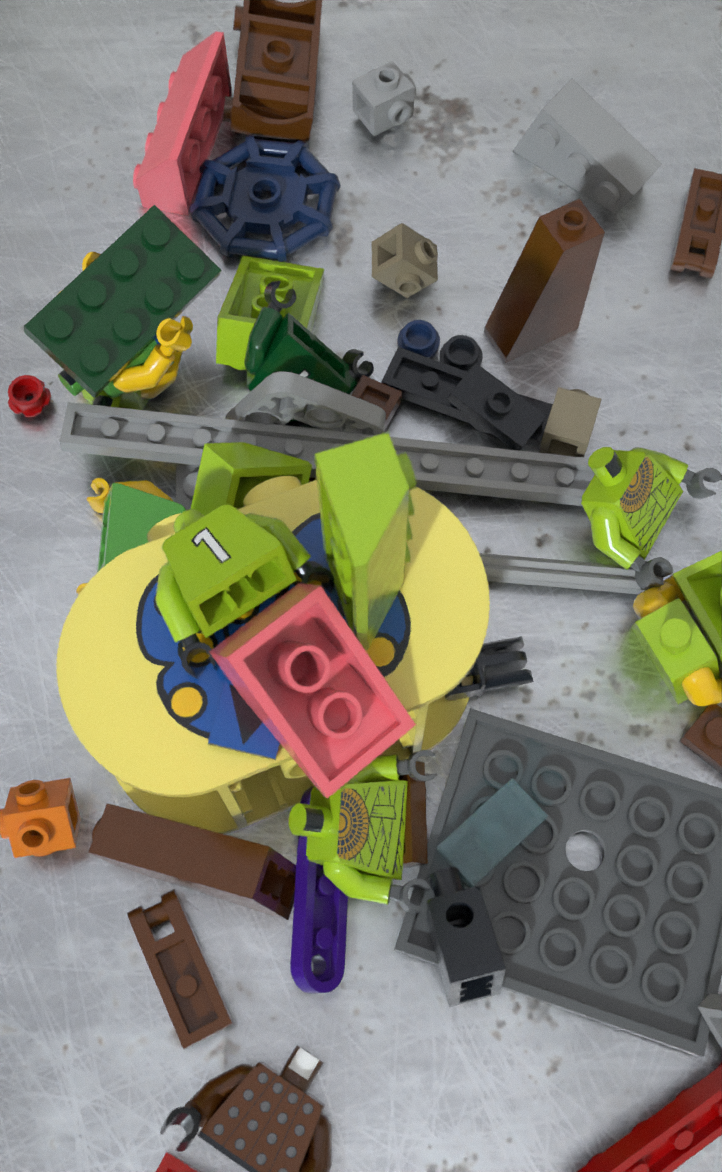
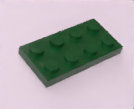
M153 205L25 324L24 333L95 398L157 337L156 332L159 324L164 319L170 318L175 320L219 277L222 270L160 209Z

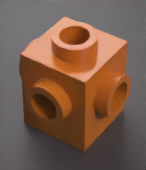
M71 778L46 782L30 780L19 786L10 787L5 808L0 809V835L2 839H9L14 858L30 855L42 857L50 855L55 851L76 848L81 817Z

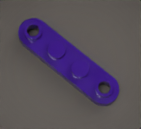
M315 785L309 787L304 792L300 803L310 804L311 791ZM298 836L290 970L295 984L306 993H328L338 987L345 971L348 896L324 875L323 865L308 860L306 856L307 837Z

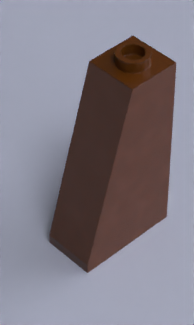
M580 198L538 218L485 325L484 333L505 364L573 332L579 327L605 234Z
M108 803L102 818L94 826L92 843L88 853L112 865L289 920L294 904L296 865L270 846Z

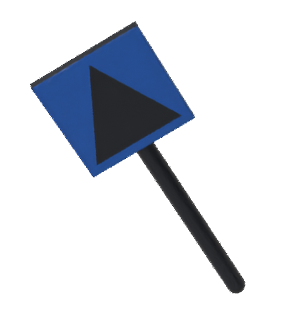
M290 585L276 593L275 601L289 591ZM225 678L208 745L276 760L279 741L241 697L231 681Z

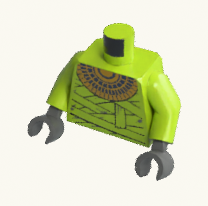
M611 447L597 449L588 460V465L595 475L583 493L581 502L591 523L593 544L626 570L629 567L633 568L636 571L635 579L640 588L647 590L652 587L663 586L664 583L655 575L666 577L672 574V565L665 558L657 557L648 562L645 561V558L683 493L679 484L681 482L685 483L689 495L693 498L703 499L716 495V492L704 486L703 479L707 482L715 483L722 480V475L714 468H706L696 473L687 469L688 464L664 453L641 447H635L630 451L613 450Z
M421 750L412 753L408 759L398 760L397 755L378 756L329 798L323 796L318 788L314 786L311 791L310 804L298 803L291 809L289 828L292 834L307 837L306 856L308 860L323 865L324 875L346 896L389 905L390 900L399 901L402 909L408 913H419L427 909L426 906L412 904L408 898V891L411 887H416L420 890H430L431 886L427 881L414 879L400 886L393 884V880H402L408 781L399 780V775H409L415 781L434 779L437 774L424 776L416 771L415 762L420 756H436L435 753L429 750Z

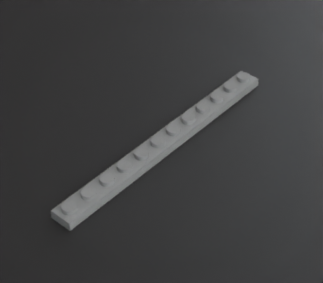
M68 402L60 445L62 451L200 466L204 443L246 442L308 461L313 465L310 477L317 478L316 453L377 435ZM390 437L396 454L407 453L414 470L416 487L425 490L582 506V495L595 475L588 465L589 458Z

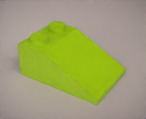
M243 256L217 317L216 363L229 365L238 370H246L244 358L249 334L261 309L269 305L265 300L264 292L266 286L273 281H280V285L275 292V297L279 303L283 302L289 289H294L296 292L295 303L288 308H282L280 312L282 317L289 312L313 333L325 269Z

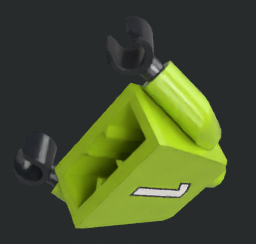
M230 504L221 505L205 516L195 509L182 512L174 522L175 534L167 538L162 545L168 562L159 571L156 603L174 641H181L184 647L181 656L182 667L194 679H198L191 667V661L198 653H207L214 669H218V663L209 652L212 648L205 643H201L196 634L200 630L206 638L297 581L293 571L301 578V584L319 581L331 594L335 586L334 576L331 571L321 566L312 567L308 562L311 555L283 521L253 513L244 515Z

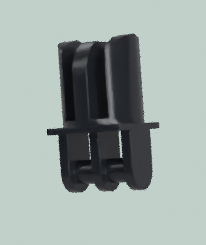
M522 636L483 643L477 660L465 676H473L474 684L462 686L460 682L445 695V699L458 700L477 696L478 699L486 691L534 682L531 670L523 669L527 663L526 653L518 651L524 647Z

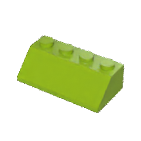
M389 432L315 454L324 556L329 571L334 576L335 588L348 626L365 650L369 649L403 585L404 564L411 562L406 541L412 540V531L408 517L414 515V506L409 491L416 489V479L407 453L396 454Z

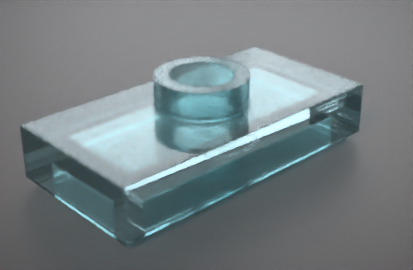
M512 778L440 843L436 850L452 867L459 868L462 879L473 888L548 818V815Z

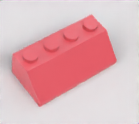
M215 31L185 53L181 58L177 72L173 71L170 75L169 93L166 101L159 104L155 130L147 136L144 159L142 164L136 165L133 175V185L135 189H138L142 207L150 209L155 205L161 211L186 216L190 214V206L194 203L201 178L199 168L205 160H209L223 121L225 96H232L224 32Z

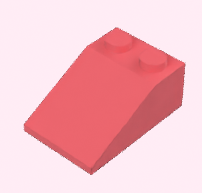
M297 584L209 651L241 697L326 798H329L416 725L321 585Z

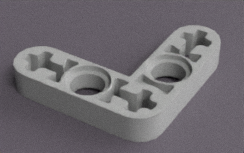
M275 372L267 376L227 413L225 419L285 425L291 419H296L322 430L380 435L385 433L386 412L377 405L291 372Z

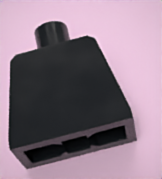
M448 867L433 872L429 875V881L434 897L427 900V923L449 1007L501 994L506 968L480 888L465 889L460 870L457 867ZM457 924H458V925H463V926H465V927H463V928H456V927H454L453 925H457Z

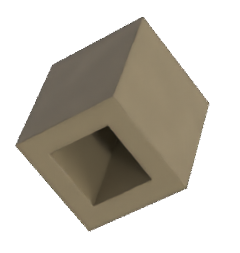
M558 387L539 453L584 458L602 399L590 396L582 390H568Z

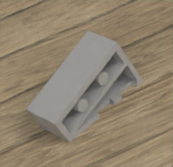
M572 78L544 106L513 150L516 154L615 215L662 165Z

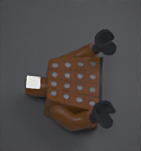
M296 1045L280 1073L264 1062H258L255 1067L250 1064L241 1063L210 1079L184 1107L175 1108L171 1111L160 1129V1134L163 1135L171 1125H180L186 1131V1136L179 1143L176 1151L183 1152L188 1149L197 1135L248 1172H330L332 1166V1124L328 1117L323 1114L326 1104L307 1092L324 1062Z

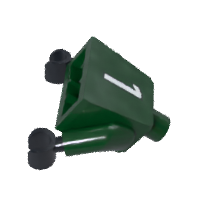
M280 281L269 283L264 292L265 300L269 305L261 309L249 334L244 358V365L247 369L248 389L252 391L272 373L291 372L350 395L357 386L355 381L357 377L362 378L363 375L367 377L372 375L374 371L373 363L365 360L357 368L358 360L364 355L363 351L350 349L341 359L289 312L282 317L280 314L282 308H288L295 303L296 292L294 289H289L283 302L279 303L275 297V292L280 285ZM291 419V420L289 421V423H297V422H299V421L296 420V419Z

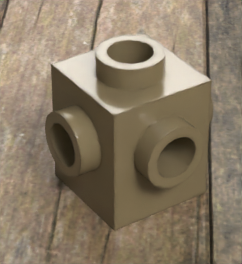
M400 223L372 241V278L406 298L418 293L438 281L437 245L404 223Z

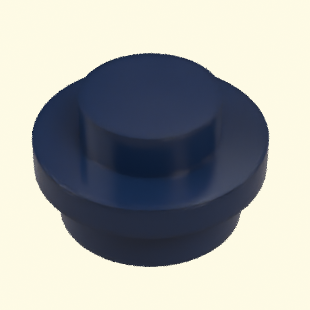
M414 320L407 323L399 332L397 347L432 359L439 350L440 336L429 322Z

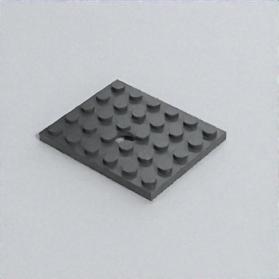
M470 708L427 843L428 864L420 866L416 879H422L430 884L429 875L433 872L448 867H457L460 870L465 889L480 888L506 968L502 989L698 1057H704L710 1028L697 1006L710 993L718 994L722 977V788ZM578 832H588L598 838L600 845L604 849V859L597 869L583 871L570 863L566 855V843L570 836ZM414 887L410 902L416 906L422 905L427 907V900L434 897L432 888L430 890H420ZM427 909L419 913L406 912L394 951L438 966L427 923ZM457 924V925H453V926L456 927V928H463V927H465V926H463V925H458V924Z

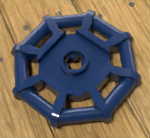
M253 135L246 136L244 142L213 160H205L199 168L201 178L195 202L190 206V214L192 219L200 223L217 242L221 253L228 257L238 254L273 258L279 262L287 261V256L320 236H328L333 229L331 218L335 196L341 187L339 178L336 174L330 173L310 152L309 145L301 140H298L296 143L254 139ZM247 160L246 167L237 171V165ZM302 166L310 176L305 178L301 174L299 177L295 169ZM218 183L223 184L222 195L213 196L215 186ZM264 191H270L272 198L267 200L255 197L262 196ZM319 194L317 209L306 206L308 195ZM226 213L231 218L232 225L228 230L216 217L217 215ZM300 221L305 224L304 227L283 239L282 234L290 233L294 229L295 223ZM246 232L271 235L272 241L244 238Z

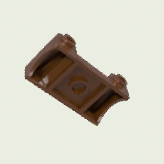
M244 0L243 6L235 5L233 30L240 31L233 97L225 96L223 121L231 122L230 131L263 138L309 141L314 114L322 0H304L295 3L276 0Z

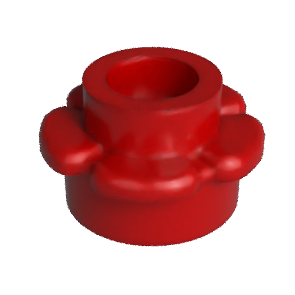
M19 376L9 385L8 396L10 399L8 400V405L15 414L23 413L26 417L37 416L42 413L44 406H48L51 401L50 390L45 388L44 382L35 376ZM30 396H33V399H32V400H30V401H27V400H26V398H28V397H30Z

